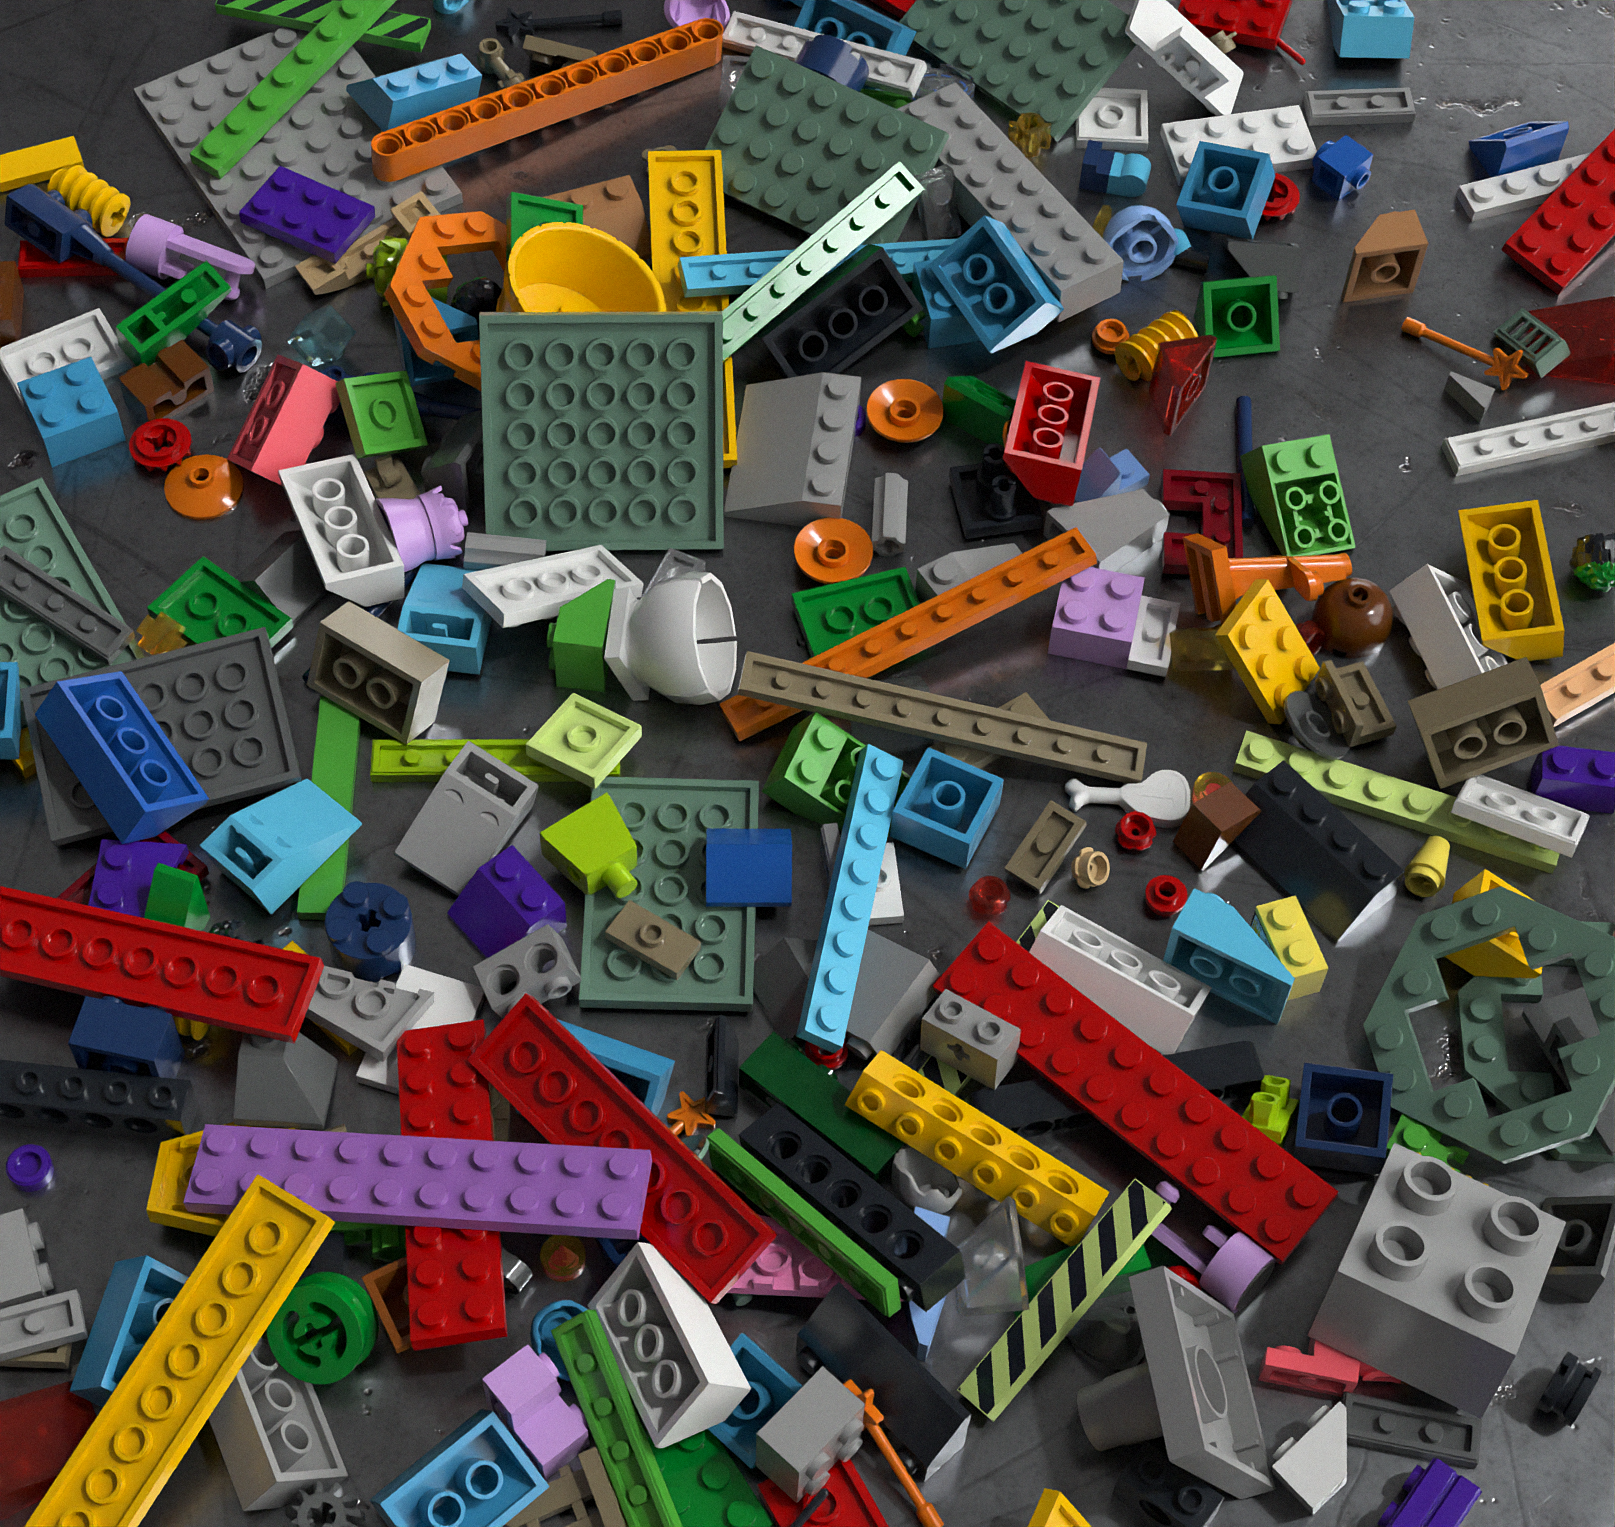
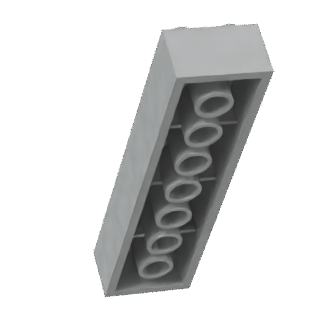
M956 82L897 109L949 134V138L928 180L971 227L984 215L1005 224L1063 306L1064 310L1055 317L1058 322L1120 293L1124 260Z

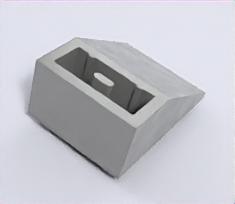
M467 741L440 778L396 848L394 856L459 896L477 869L498 855L534 805L539 785L472 742Z

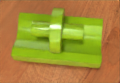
M1265 1075L1261 1081V1092L1253 1094L1250 1104L1242 1117L1280 1147H1283L1287 1138L1286 1133L1298 1114L1300 1100L1289 1098L1290 1079Z

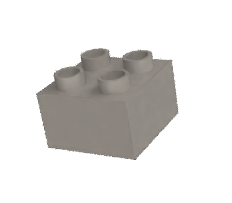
M1394 1143L1307 1336L1481 1419L1517 1355L1566 1222L1539 1210L1533 1203L1524 1198L1509 1196L1451 1169L1449 1165L1437 1158L1422 1156Z

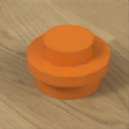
M1105 319L1094 328L1091 340L1093 346L1098 351L1112 355L1115 354V348L1129 338V333L1121 321Z

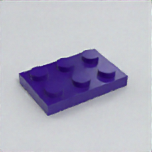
M279 166L239 211L240 222L336 264L375 218V207Z

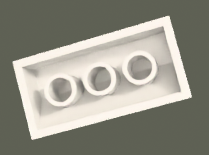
M351 454L278 470V476L325 589L365 607L404 598L403 561L356 455Z
M1426 564L1390 590L1396 603L1393 607L1398 619L1407 626L1411 634L1409 638L1410 645L1423 658L1427 667L1425 675L1430 684L1437 690L1508 664L1502 653L1482 645L1473 594L1466 582Z
M1063 905L1057 909L1040 930L1029 952L1161 1055H1169L1176 1052L1212 988Z
M637 1242L589 1302L588 1307L590 1310H596L626 1387L655 1447L665 1448L725 1421L748 1394L751 1387L704 1296L652 1244Z

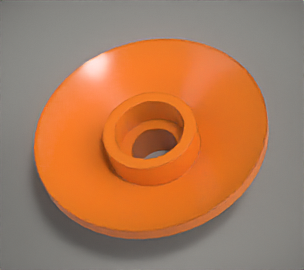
M896 379L883 383L872 392L867 402V418L873 429L889 440L903 443L916 442L929 437L939 428L943 419V404L939 395L928 385L912 379Z
M209 454L197 455L183 460L181 466L176 465L169 472L164 484V492L169 506L179 515L193 520H209L226 514L237 505L244 488L242 475L235 464L226 458Z
M827 517L809 523L799 532L794 543V557L800 570L809 578L824 584H834L859 578L863 575L871 564L873 545L867 532L858 524L844 518ZM828 557H837L838 559H830Z

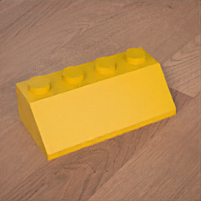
M1538 500L1458 510L1482 645L1517 660L1527 657L1528 661L1563 657L1565 630Z

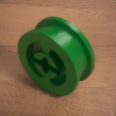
M317 1272L304 1277L295 1284L267 1327V1337L273 1355L288 1373L307 1383L329 1384L347 1376L369 1356L377 1342L379 1320L370 1296L357 1282L339 1273ZM338 1316L341 1319V1322L333 1329L326 1327L318 1330L309 1339L305 1336V1333L312 1327L319 1329L327 1326Z

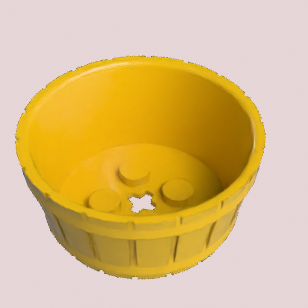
M551 222L529 229L515 242L505 265L504 283L497 302L496 312H666V304H664L663 291L651 269L639 258V255L623 242L617 241L615 237L596 228L592 229L590 226L571 222Z

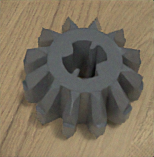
M316 1481L313 1487L315 1494L308 1496L305 1491L298 1489L296 1496L301 1506H286L284 1512L291 1521L287 1522L283 1527H316V1522L324 1523L327 1517L332 1518L333 1524L325 1523L322 1527H358L357 1525L365 1521V1514L363 1509L355 1508L358 1498L354 1492L343 1495L342 1485L335 1482L328 1493H326L322 1482Z

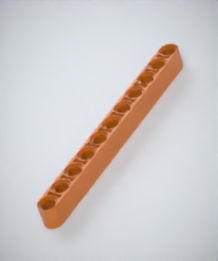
M698 19L375 135L371 141L372 172L381 181H397L714 66L721 60L724 28L715 19Z

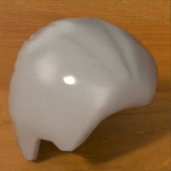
M909 1145L903 1146L894 1155L890 1181L895 1198L914 1212L915 1207H920L942 1214L949 1211L961 1198L962 1188L955 1174Z

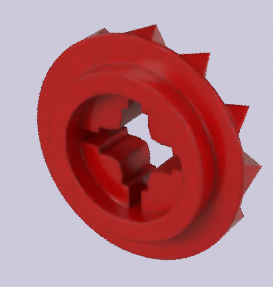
M1275 173L1276 176L1270 190L1272 191L1274 201L1272 203L1266 201L1262 212L1266 222L1271 217H1276L1282 221L1286 214L1293 215L1300 200V193L1295 183L1278 173Z
M160 418L148 421L135 430L129 441V450L137 466L144 465L149 472L156 467H160L166 472L168 465L174 463L181 466L182 458L191 455L190 446L193 441L190 431L183 423L174 419ZM167 440L169 448L162 447L160 451L156 452L154 446H161Z

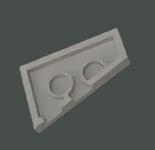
M324 966L305 1017L383 1062L397 1046V1040L404 1031L411 1030L434 1003V992L419 989L418 993L396 988V983L380 979L377 984L354 978L352 972Z

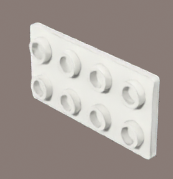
M1135 0L1125 33L1135 44L1147 52L1159 66L1163 67L1180 82L1183 88L1190 91L1201 101L1210 112L1216 116L1231 114L1242 81L1243 71L1166 0Z

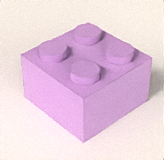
M1089 567L1063 580L1054 615L1048 654L1126 669L1145 577Z

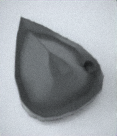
M1107 1301L1092 1304L1065 1336L1066 1340L1090 1365L1106 1375H1113L1139 1365L1146 1356L1135 1304L1132 1302Z

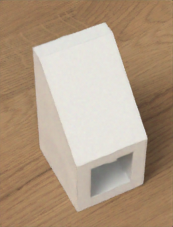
M1340 1401L1332 1409L1327 1405L1322 1406L1307 1421L1306 1425L1310 1430L1298 1442L1293 1437L1289 1438L1272 1456L1277 1461L1272 1466L1273 1475L1312 1515L1334 1496L1347 1481L1346 1407Z

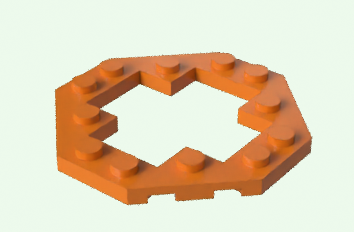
M482 211L419 217L384 295L418 357L432 365L435 361L441 362L455 370L454 377L481 391L480 340L456 343L427 289L448 287L454 278L442 255L492 250L503 271H505L506 225Z

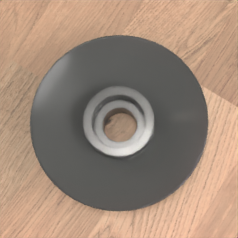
M1294 691L1286 697L1284 702L1285 714L1293 729V736L1300 745L1310 748L1318 755L1331 760L1341 759L1347 754L1349 746L1343 734L1336 732L1332 722V713L1324 702L1304 691Z

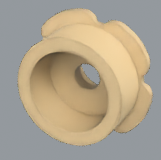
M1085 847L1079 851V856L1074 858L1071 871L1078 885L1084 889H1089L1090 886L1096 887L1105 883L1109 876L1110 864L1103 852L1094 851L1091 847Z

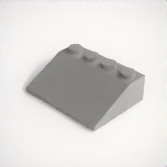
M822 372L746 385L736 441L737 465L731 468L724 517L802 527L821 518H842L860 405L861 377Z

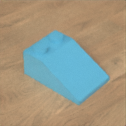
M1193 889L1172 927L1163 961L1212 987L1211 993L1278 1024L1295 978L1233 906L1225 903L1222 898L1213 893H1204L1198 889Z

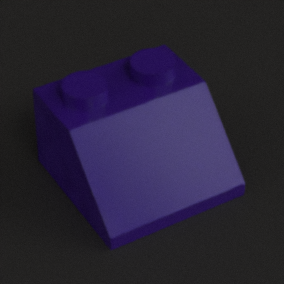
M513 845L477 869L447 912L449 919L485 959L547 924L557 933L567 927L565 902Z

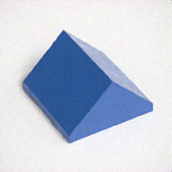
M1531 121L1470 140L1469 146L1492 178L1558 161L1569 131L1568 121Z
M707 828L706 907H791V829Z

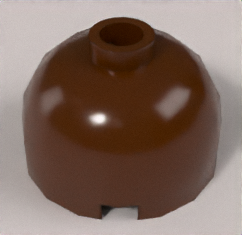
M1350 577L1346 578V580L1336 581L1324 589V593L1319 596L1314 605L1311 627L1315 638L1328 651L1333 653V649H1336L1340 652H1345V657L1353 659L1368 657L1381 650L1391 632L1393 609L1387 594L1377 584L1368 579Z

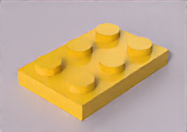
M1255 579L1215 636L1268 724H1282L1286 718L1284 710L1286 697L1294 691H1305L1320 667L1269 580Z

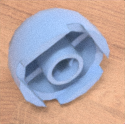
M1143 205L1128 206L1118 211L1109 220L1102 235V238L1124 260L1122 279L1129 281L1128 277L1142 275L1141 281H1146L1162 274L1172 264L1175 258L1173 252L1176 244L1178 245V237L1169 219L1156 208Z

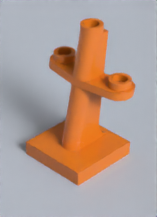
M1198 533L1183 537L1195 612L1197 614L1206 613L1207 619L1212 622L1221 620V626L1236 607V599L1247 592L1255 579H1268L1274 590L1294 587L1306 601H1316L1318 596L1324 593L1323 583L1346 580V577L1352 574L1351 560L1345 552L1335 555H1274L1254 558H1228L1227 547Z

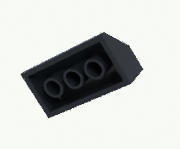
M867 244L811 287L756 334L753 340L771 366L783 379L822 372L839 374L923 310V308L884 248Z
M1285 760L1256 781L1245 794L1261 812L1231 844L1287 897L1296 895L1303 912L1336 943L1341 941L1396 895L1405 871Z
M838 1282L832 1287L797 1334V1360L812 1376L823 1366L842 1384L851 1379L862 1392L870 1388L873 1389V1405L884 1416V1420L878 1423L908 1473L911 1476L915 1473L925 1482L964 1446L971 1414ZM864 1429L866 1433L873 1439L868 1429Z

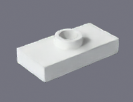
M894 842L886 843L869 926L903 923L904 920Z

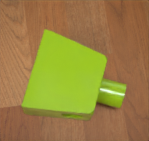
M607 792L540 832L542 855L585 894L592 895L603 887L608 886L617 898H624L636 888L638 883L629 871L637 866V847Z

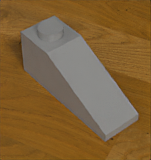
M1015 543L951 552L917 569L915 592L920 604L1022 554V552Z

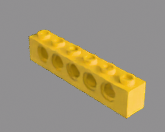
M882 1050L878 1052L864 1069L845 1103V1106L1070 1247L1081 1241L1110 1193Z

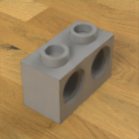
M549 924L473 966L492 1010L501 1018H504L525 993L532 995L542 1004L549 999H556L566 995L572 986L582 981L563 938ZM551 960H555L552 968L549 971L542 973V969L545 966V964ZM517 981L515 988L510 993L504 994L507 986Z

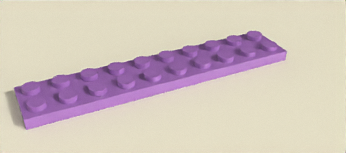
M205 1124L183 1203L187 1212L231 1215L256 1175L259 1174L330 1217L333 1221L639 1240L652 1156L650 1150Z

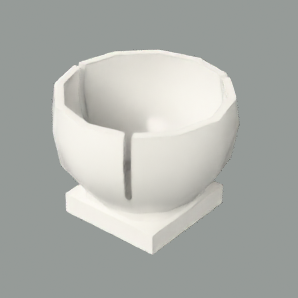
M688 572L661 581L640 600H637L630 588L614 589L604 659L633 701L648 700L650 687L675 703L695 705L720 701L730 693L736 672L737 641L697 644V640L736 636L732 607L722 582L709 572Z

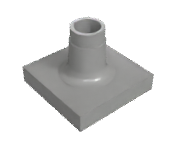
M1165 1266L1130 1276L1129 1281L1147 1362L1107 1376L1103 1381L1079 1389L1077 1394L1079 1416L1091 1444L1095 1449L1102 1452L1121 1445L1129 1446L1164 1436L1170 1462L1241 1500L1275 1490L1234 1313Z

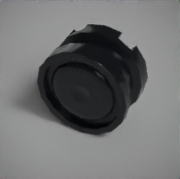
M1567 1352L1541 1396L1537 1408L1546 1413L1550 1411L1558 1415L1563 1413V1416L1566 1418L1564 1424L1571 1427L1591 1395L1602 1371L1596 1367L1592 1372L1586 1370L1587 1367L1579 1363V1357Z

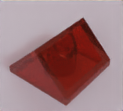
M1205 335L1158 343L1149 393L1163 433L1169 436L1172 435L1206 388L1217 342L1216 337Z

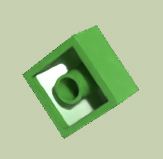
M606 579L561 606L557 623H550L547 636V647H551L549 669L555 670L556 686L605 692L609 665L605 661L604 655L616 580Z

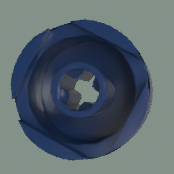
M816 35L812 41L807 39L794 61L858 92L861 91L869 76V67L866 60L862 56L858 60L850 53L853 48L843 40L829 35Z
M354 881L347 884L343 892L330 904L325 917V929L332 957L340 970L352 972L354 978L375 983L396 972V975L399 974L404 964L409 965L415 954L416 937L408 899L403 894L384 884Z

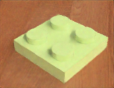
M572 693L526 743V755L596 789L642 737V726Z

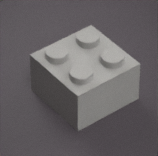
M822 1366L758 1431L756 1435L755 1465L796 1503L806 1493L814 1496L830 1478V1474L827 1471L839 1459L843 1463L848 1461L860 1448L863 1442L860 1439L861 1432L865 1426L863 1424L865 1404Z

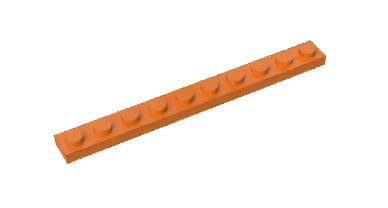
M1075 527L802 664L868 678L1097 564L1096 553L1078 528ZM736 695L719 704L722 714L739 742L802 711V709Z

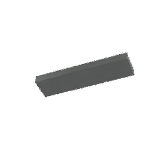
M5 545L0 549V594L109 666L135 638L133 629Z

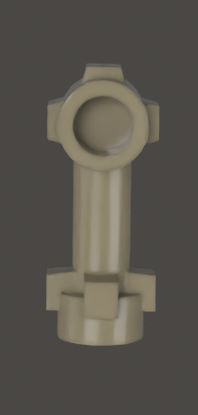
M486 38L480 42L479 52L476 53L477 64L485 73H495L500 79L497 82L499 90L525 81V77L521 72L515 73L512 69L510 70L503 61L504 48L498 40Z

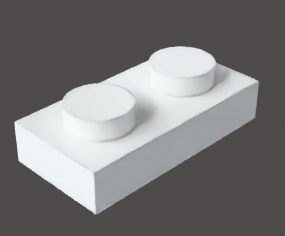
M1141 595L1126 669L1166 677L1181 603Z

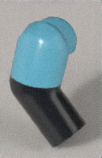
M1174 228L1178 237V245L1176 244L1173 252L1175 255L1173 262L1178 265L1207 271L1211 253L1193 249L1185 232L1182 229Z

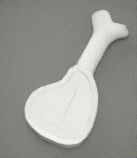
M1173 770L1157 771L1142 783H1128L1121 788L1089 787L1074 778L1065 784V792L1071 797L1069 808L1073 812H1077L1081 806L1088 803L1116 804L1127 813L1138 811L1147 814L1152 819L1155 827L1174 828L1182 825L1190 810L1188 782L1183 775Z

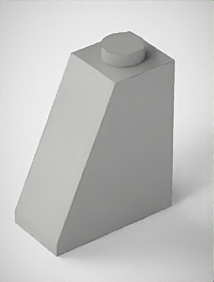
M1144 489L1074 503L1073 507L1068 505L1054 507L1047 511L1043 535L1050 540L1077 527L1096 553L1097 564L1091 567L1115 572L1163 539L1170 514L1159 500L1153 499Z
M867 930L845 1037L848 1040L845 1045L852 1053L864 1060H867L869 1056L874 1058L880 1050L889 1055L893 1054L936 995L933 985L941 975L929 959Z

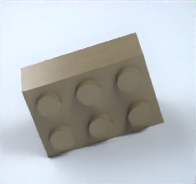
M348 601L319 624L307 686L407 745L435 722L450 660Z
M1527 657L1407 701L1427 759L1440 789L1559 746L1542 688Z

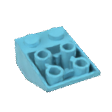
M1328 0L1333 46L1339 57L1409 59L1415 17L1404 0Z
M422 563L403 604L397 629L449 659L447 671L480 675L492 617L462 588L463 574L480 570Z
M307 778L230 815L200 844V847L223 874L272 915L362 823Z

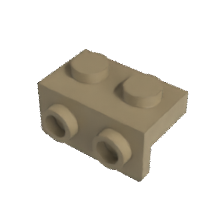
M1332 660L1322 662L1318 678L1315 680L1316 692L1321 701H1326L1332 713L1333 726L1338 734H1343L1348 746L1353 747L1394 735L1397 726L1364 662H1358L1337 669Z

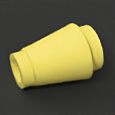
M1440 836L1428 837L1405 868V885L1413 894L1420 897H1431L1444 887L1450 844L1446 839Z

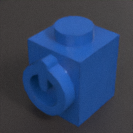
M1347 135L1336 143L1329 140L1319 148L1313 158L1312 166L1314 167L1311 181L1334 199L1340 201L1355 188L1361 189L1367 183L1371 176L1369 169L1373 154Z

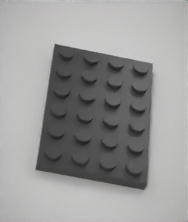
M265 627L20 689L50 838L54 846L113 832L35 716L36 711L57 681L122 671L209 797L206 804L198 809L302 782L269 636Z

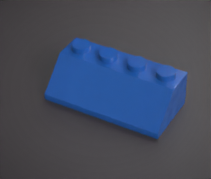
M122 671L57 681L36 711L35 716L122 844L157 836L205 805L209 800L207 794Z

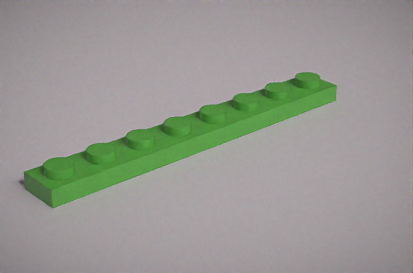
M341 0L189 153L192 163L221 179L396 0Z

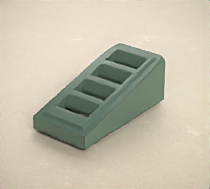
M1521 308L1493 331L1494 335L1513 353L1522 350L1521 360L1540 378L1544 377L1571 354L1564 339L1524 308ZM1522 322H1525V324L1521 326L1517 331H1515L1512 335L1509 334L1518 325H1520ZM1530 328L1532 329V331L1528 335H1526L1522 340L1517 341V339L1521 337L1525 332H1527ZM1538 335L1540 336V338H1539L1538 340H1536V341H1535L1532 345H1530L1528 348L1525 347V346L1528 345L1532 340H1534ZM1546 342L1548 343V345H1546L1537 354H1534V352L1538 350L1542 345H1544Z

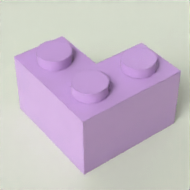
M527 1344L486 1375L482 1381L488 1410L496 1413L544 1480H547L559 1468L565 1466L590 1446L587 1430L589 1426L581 1409L574 1403L568 1407L559 1396L562 1390L556 1378L560 1374L552 1360L545 1353L537 1356Z

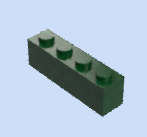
M773 1031L739 1067V1087L768 1110L779 1103L879 1185L892 1172L894 1155L903 1146H908V1144L845 1106L851 1091L839 1082L838 1077L830 1068L823 1064L816 1065L808 1059L803 1049L792 1039L786 1038L784 1040Z

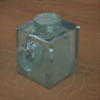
M331 305L306 314L286 341L312 367L326 362L329 364L336 362L346 351L345 347L356 331Z

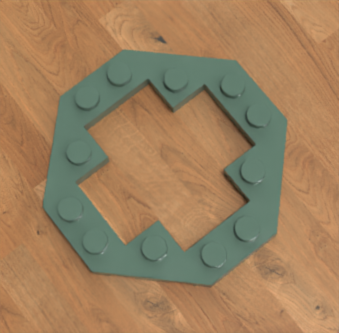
M1502 886L1418 916L1363 1024L1378 1072L1394 1074L1391 1108L1503 1164L1590 1136L1598 1121L1597 1116L1608 1095H1611L1615 1087V937ZM1517 931L1528 966L1532 970L1573 956L1600 1035L1558 1049L1572 1091L1489 1119L1478 1083L1474 1078L1436 1091L1433 1090L1408 1014L1449 1000L1436 959Z
M1580 921L1611 936L1615 931V923ZM1573 956L1548 964L1551 966H1576ZM1541 975L1536 979L1474 976L1458 991L1454 999L1461 1077L1464 1080L1474 1078L1478 1086L1497 1102L1495 1107L1503 1114L1555 1097L1552 1073L1508 1071L1502 1001L1539 1003L1543 997ZM1594 1131L1588 1137L1546 1150L1556 1160L1615 1162V1155L1610 1156L1607 1154Z

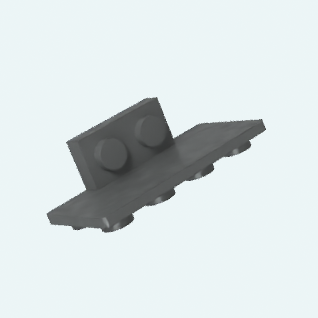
M1584 987L1525 1007L1522 1012L1523 1019L1569 1092L1572 1089L1558 1049L1600 1035ZM1615 1087L1611 1095H1608L1597 1116L1598 1121L1593 1129L1610 1156L1615 1155Z

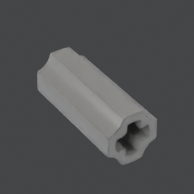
M885 473L883 476L875 478L871 541L873 550L884 557H894L896 554L904 552L908 480L903 479L896 473Z
M467 532L464 568L485 570L545 557L547 540Z

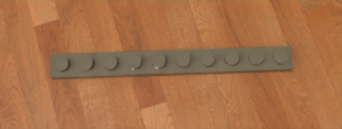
M750 651L746 652L737 695L1122 783L1136 784L1142 781L1147 749L1146 742Z

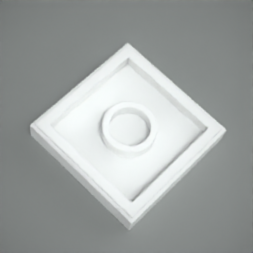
M1101 88L1075 120V148L1086 149L1088 140L1103 142V150L1147 152V90Z

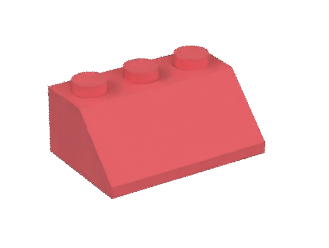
M278 354L227 459L282 486L278 470L307 464L305 462L311 450L320 444L324 435L323 425L329 413H333L340 403L335 384L338 381L305 364Z

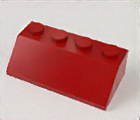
M1025 361L1003 460L1034 498L1053 504L1073 507L1087 448L1100 377Z

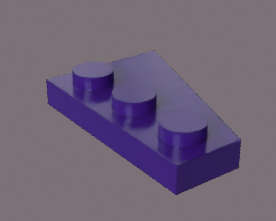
M102 839L88 906L144 918L156 865L161 863L173 868H177L179 864L182 865L189 854L187 844L140 841L122 844L120 840Z

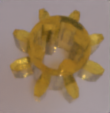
M1032 112L1021 113L1018 122H1009L1008 139L1026 158L1038 157L1041 148H1050L1051 123H1045L1040 114Z
M160 611L155 619L146 615L136 629L138 633L143 635L137 645L151 655L183 648L187 641L181 638L186 628L162 611Z

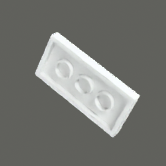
M1299 105L1163 123L1160 131L1179 187L1184 185L1199 141L1270 154L1275 173L1314 168L1312 161L1317 152Z
M602 545L466 573L463 574L462 588L501 627L505 628L517 627L523 623L541 619H553L559 615L561 606L606 579L616 580V589L630 588L636 598L642 597L643 582Z

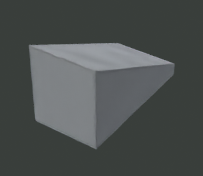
M1452 371L1444 388L1479 423L1483 419L1495 391L1492 387Z

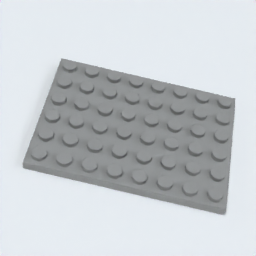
M289 27L279 28L133 89L136 101L243 257L255 263L254 273L265 289L299 275L295 266L314 255L240 222L239 211L279 166L375 207V218L356 240L393 219L390 209L420 191L424 193L439 213L463 203L462 192L442 165L393 182H384L374 176L372 172L371 141L375 135L383 131L349 95L346 87L348 84L376 76L353 45L221 179L192 163L189 153L310 33V31Z

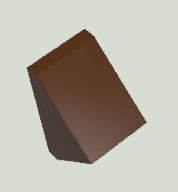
M1229 782L1192 804L1173 843L1204 871L1257 817L1261 810L1232 782Z

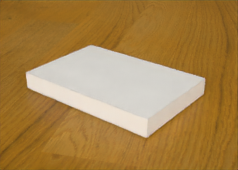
M100 308L0 348V368L25 412L26 410L17 385L18 382L88 357H92L102 380L129 370L132 366L129 357L118 346L117 337Z
M1481 774L1467 779L1451 813L1571 858L1590 818L1584 812Z
M404 964L396 983V988L418 993L419 989L434 992V1003L411 1030L474 1021L477 1019L486 998L485 992L480 986ZM397 1046L383 1062L366 1053L356 1074L357 1082L399 1095Z

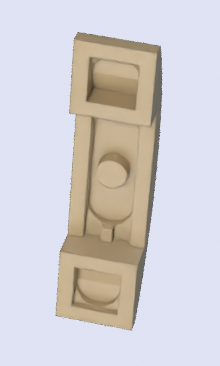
M420 191L391 208L390 211L393 219L354 241L336 264L313 255L297 264L295 268L315 295L347 288L368 279L366 278V263H373L374 248L379 245L380 241L384 240V235L409 240V236L419 217L440 215V213L424 193Z

